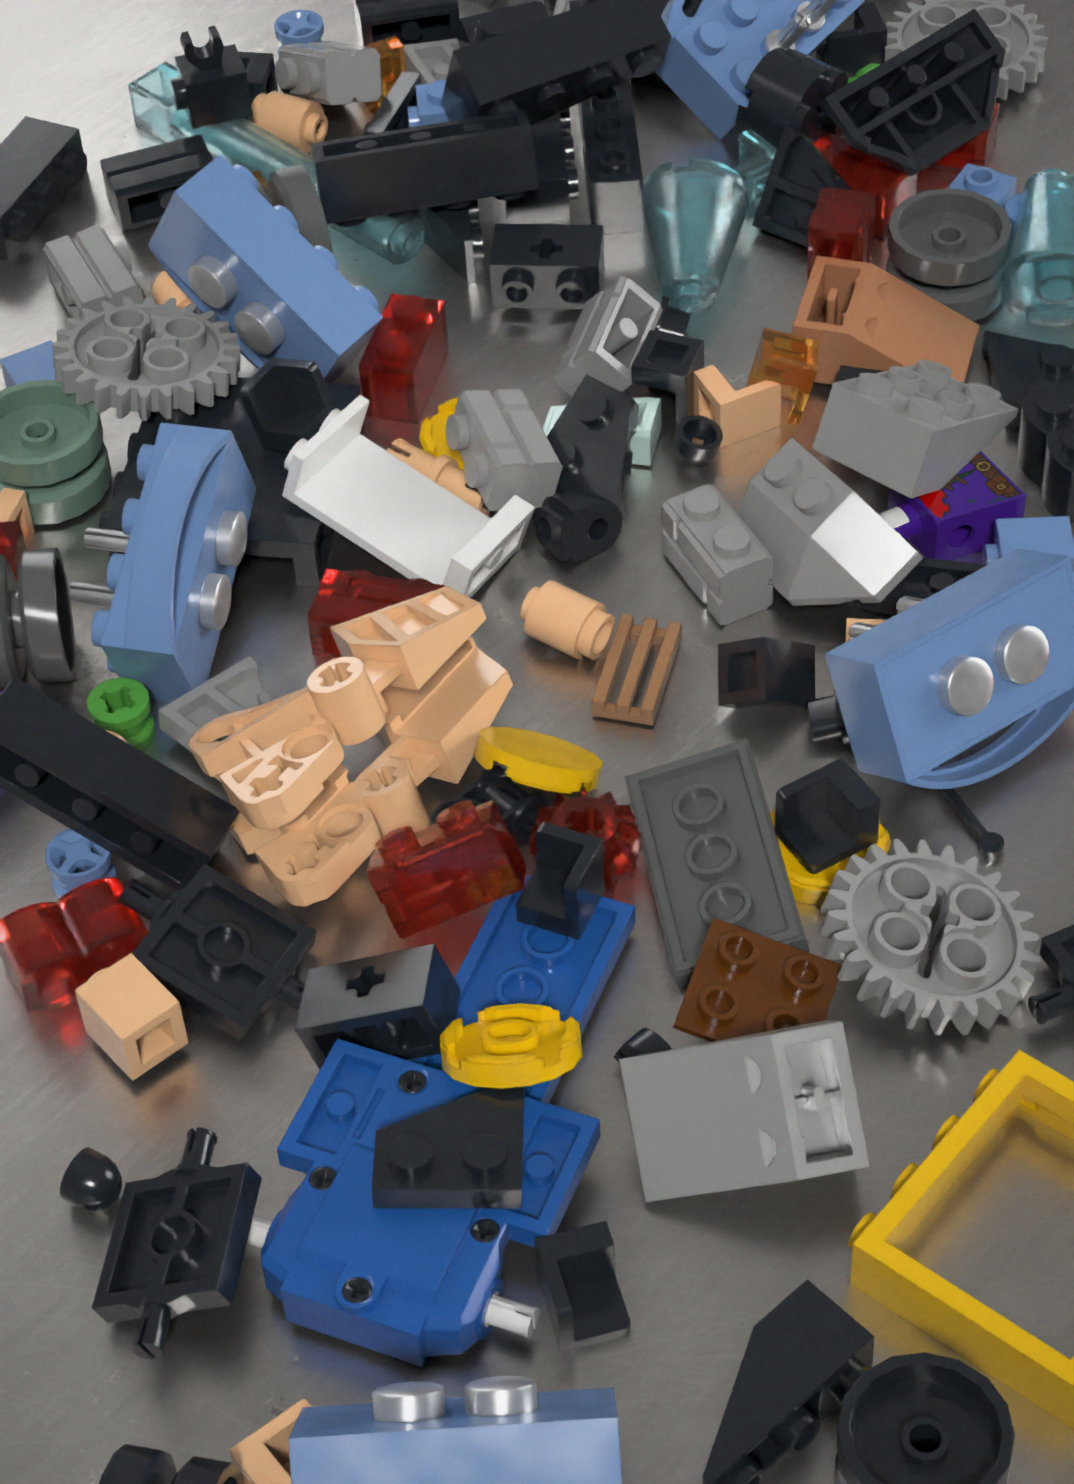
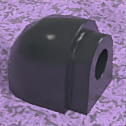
M568 491L546 497L542 507L536 508L533 513V527L539 542L560 562L570 560L575 563L608 550L616 542L623 524L622 513L614 503L598 494L587 491Z

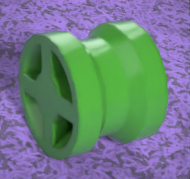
M113 678L98 684L90 692L87 699L89 718L94 724L104 730L119 734L128 744L141 752L153 742L156 735L154 716L150 712L151 705L148 690L142 683L131 678Z

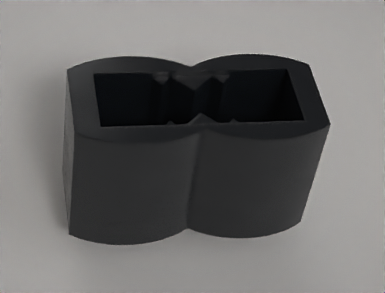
M1063 388L1025 396L1022 398L1017 444L1019 467L1032 482L1041 486V499L1048 512L1053 517L1069 516L1070 523H1074V396Z

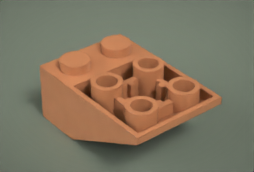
M816 256L792 326L791 379L833 385L837 381L841 365L888 371L891 366L905 367L918 364L919 360H931L950 368L952 371L950 377L965 383L980 325L872 263Z

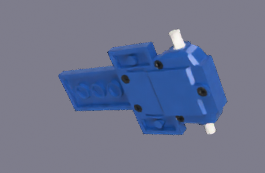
M511 870L454 978L461 989L456 1019L462 1018L463 1027L468 1024L478 1022L477 1012L483 1011L487 1007L518 1003L546 1005L560 1011V1021H566L570 1016L578 1021L582 1035L636 923L635 905L602 896L580 940L573 939L517 921L516 903L531 876ZM337 1039L277 1147L280 1166L307 1175L288 1198L284 1208L277 1213L273 1221L253 1215L247 1244L261 1248V1266L266 1288L283 1303L286 1321L423 1367L427 1357L463 1354L478 1339L485 1340L493 1326L530 1339L533 1335V1329H536L540 1309L536 1306L532 1307L503 1297L504 1282L501 1270L504 1266V1249L509 1240L535 1248V1238L557 1232L601 1136L600 1119L549 1104L562 1075L553 1080L525 1086L522 1209L373 1208L372 1177L376 1130L486 1088L474 1087L453 1080L442 1069L441 1054L415 1058L409 1061Z

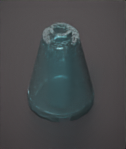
M690 158L689 166L673 169L672 161L664 163L648 174L642 186L641 204L662 299L663 296L670 297L668 306L689 312L691 315L699 314L711 308L716 302L749 207V194L743 187L744 179L737 171L721 162L704 158Z
M1054 168L1045 169L1032 175L1024 185L1000 285L1005 307L1012 313L1013 307L1026 313V321L1036 325L1061 326L1074 323V175Z

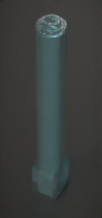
M165 61L128 84L134 122L137 128L163 143L201 134L213 159L221 154L232 166L242 165L246 167L266 189L272 171L302 164L307 170L319 197L313 157L246 118L192 129L185 109L176 111L169 80L178 78L176 67ZM388 214L367 217L364 223L351 227H341L335 223L327 224L332 229L396 265L403 264L414 258L421 251L425 240L424 222L416 214L405 218H394Z

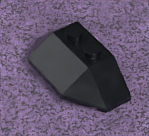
M973 9L825 97L821 101V105L853 148L913 177L991 127L998 93L999 74L1004 63L1006 51L976 9Z

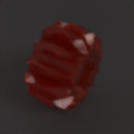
M584 786L578 798L571 799L558 792L554 807H539L538 816L535 819L536 826L532 827V834L529 836L530 854L534 856L536 866L535 832L541 822H547L603 839L605 891L614 894L616 885H618V879H632L633 872L636 869V860L639 859V852L642 851L641 832L638 831V825L635 824V816L630 805H617L611 791L598 798H593Z

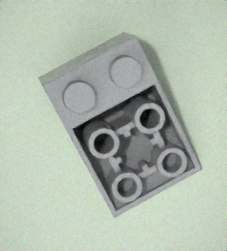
M919 360L918 364L905 367L891 366L888 371L874 374L860 373L859 377L834 382L812 449L909 498H914L938 491L944 487L1016 418L1019 409L1001 401V393L992 387L979 383L965 384L950 377L952 371L947 366L931 360Z
M825 1020L618 1059L644 1202L792 1182L870 1167L843 1021Z

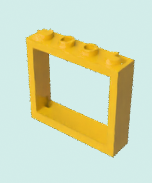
M1018 1050L1001 1071L993 1068L984 1076L975 1091L973 1104L961 1118L952 1115L944 1122L934 1139L932 1152L921 1165L910 1163L901 1172L892 1188L890 1201L878 1215L869 1212L856 1225L848 1242V1246L852 1248L850 1284L1074 1429V1356L1070 1360L898 1250L1017 1108L1074 1141V1082Z

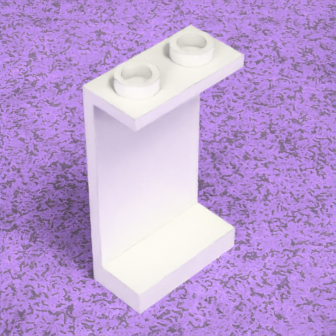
M359 395L342 411L339 409L331 411L323 421L318 433L309 441L304 438L300 439L293 446L284 463V468L288 470V475L282 496L428 592L448 586L471 598L520 548L535 508L517 495H514L490 518L360 434L369 405V400L362 395Z

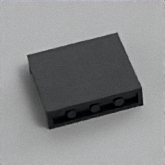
M238 377L236 385H229V395L227 397L214 395V406L212 407L194 403V414L192 415L178 408L172 410V419L166 420L160 412H151L148 420L141 422L138 433H131L128 441V461L125 470L118 471L115 476L113 486L114 500L110 511L102 513L99 528L123 531L122 513L124 505L128 498L140 499L145 482L139 480L137 476L139 450L143 444L155 445L161 422L230 430L235 437L257 488L247 526V543L244 555L293 558L296 584L320 587L336 531L282 496L288 475V470L284 468V463L289 452L262 448L240 397L241 388L251 378ZM325 383L335 409L340 411L361 395L360 385ZM364 422L360 432L361 435H363L365 429ZM108 551L110 558L114 553L125 554L122 552Z

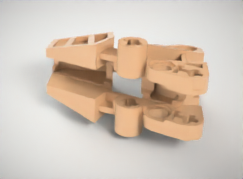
M445 586L331 626L330 630L341 657L332 659L315 669L307 680V687L256 707L215 718L200 728L190 739L188 745L203 772L222 783L230 800L229 803L240 811L230 829L231 834L247 855L255 853L267 878L290 904L306 907L318 901L328 899L367 859L378 844L385 847H397L408 844L421 836L429 826L430 818L416 787L427 777L459 784L474 756L480 730L491 726L513 686L507 669L477 648L471 636L487 619L481 603ZM378 733L387 749L366 767L354 782H349L346 776L349 772L341 763L345 753L341 745L358 744ZM228 736L222 741L213 742L220 737Z

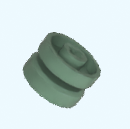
M56 380L26 381L0 391V492L3 487L25 491L33 525L58 524L79 517L97 505L109 489L111 466L107 448L102 441L103 427L100 413H95V402L92 401L87 404L78 405L76 403V393L64 394L62 382H56Z

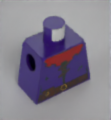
M980 451L938 491L909 498L889 488L887 511L879 515L906 541L910 540L926 558L951 561L982 552L984 544H993L996 519L1024 518L1026 494Z

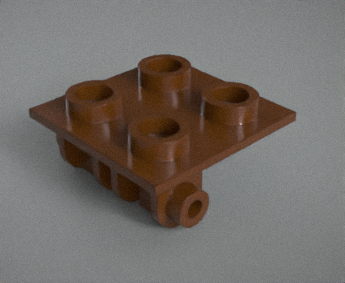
M713 918L673 1028L713 1042L825 1021L839 980L837 976L842 965Z

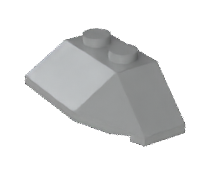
M792 437L750 480L738 513L740 518L774 558L773 578L770 581L773 583V587L793 606L830 605L860 600L862 603H880L923 559L919 552L857 493Z

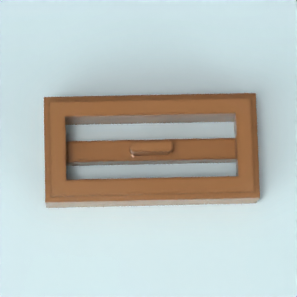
M621 614L592 698V716L654 725L682 638V625L680 622L669 621L667 629L658 628V619L645 617L643 625L634 624V615ZM635 641L637 644L617 704L610 703L630 643ZM652 644L660 645L661 648L641 708L632 707Z

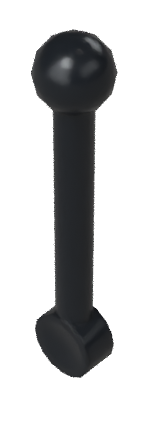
M953 788L938 789L977 838L978 853L983 858L990 860L1001 857L1004 853L1003 837L998 833L988 832Z

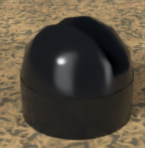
M698 415L685 417L679 422L676 430L674 452L682 462L694 463L696 467L707 465L719 451L723 439L722 430L717 423L707 417ZM693 438L704 440L702 445L692 442Z
M90 1147L84 1148L73 1158L63 1175L60 1185L61 1198L81 1209L94 1212L109 1208L119 1198L122 1190V1178L116 1163L108 1156Z

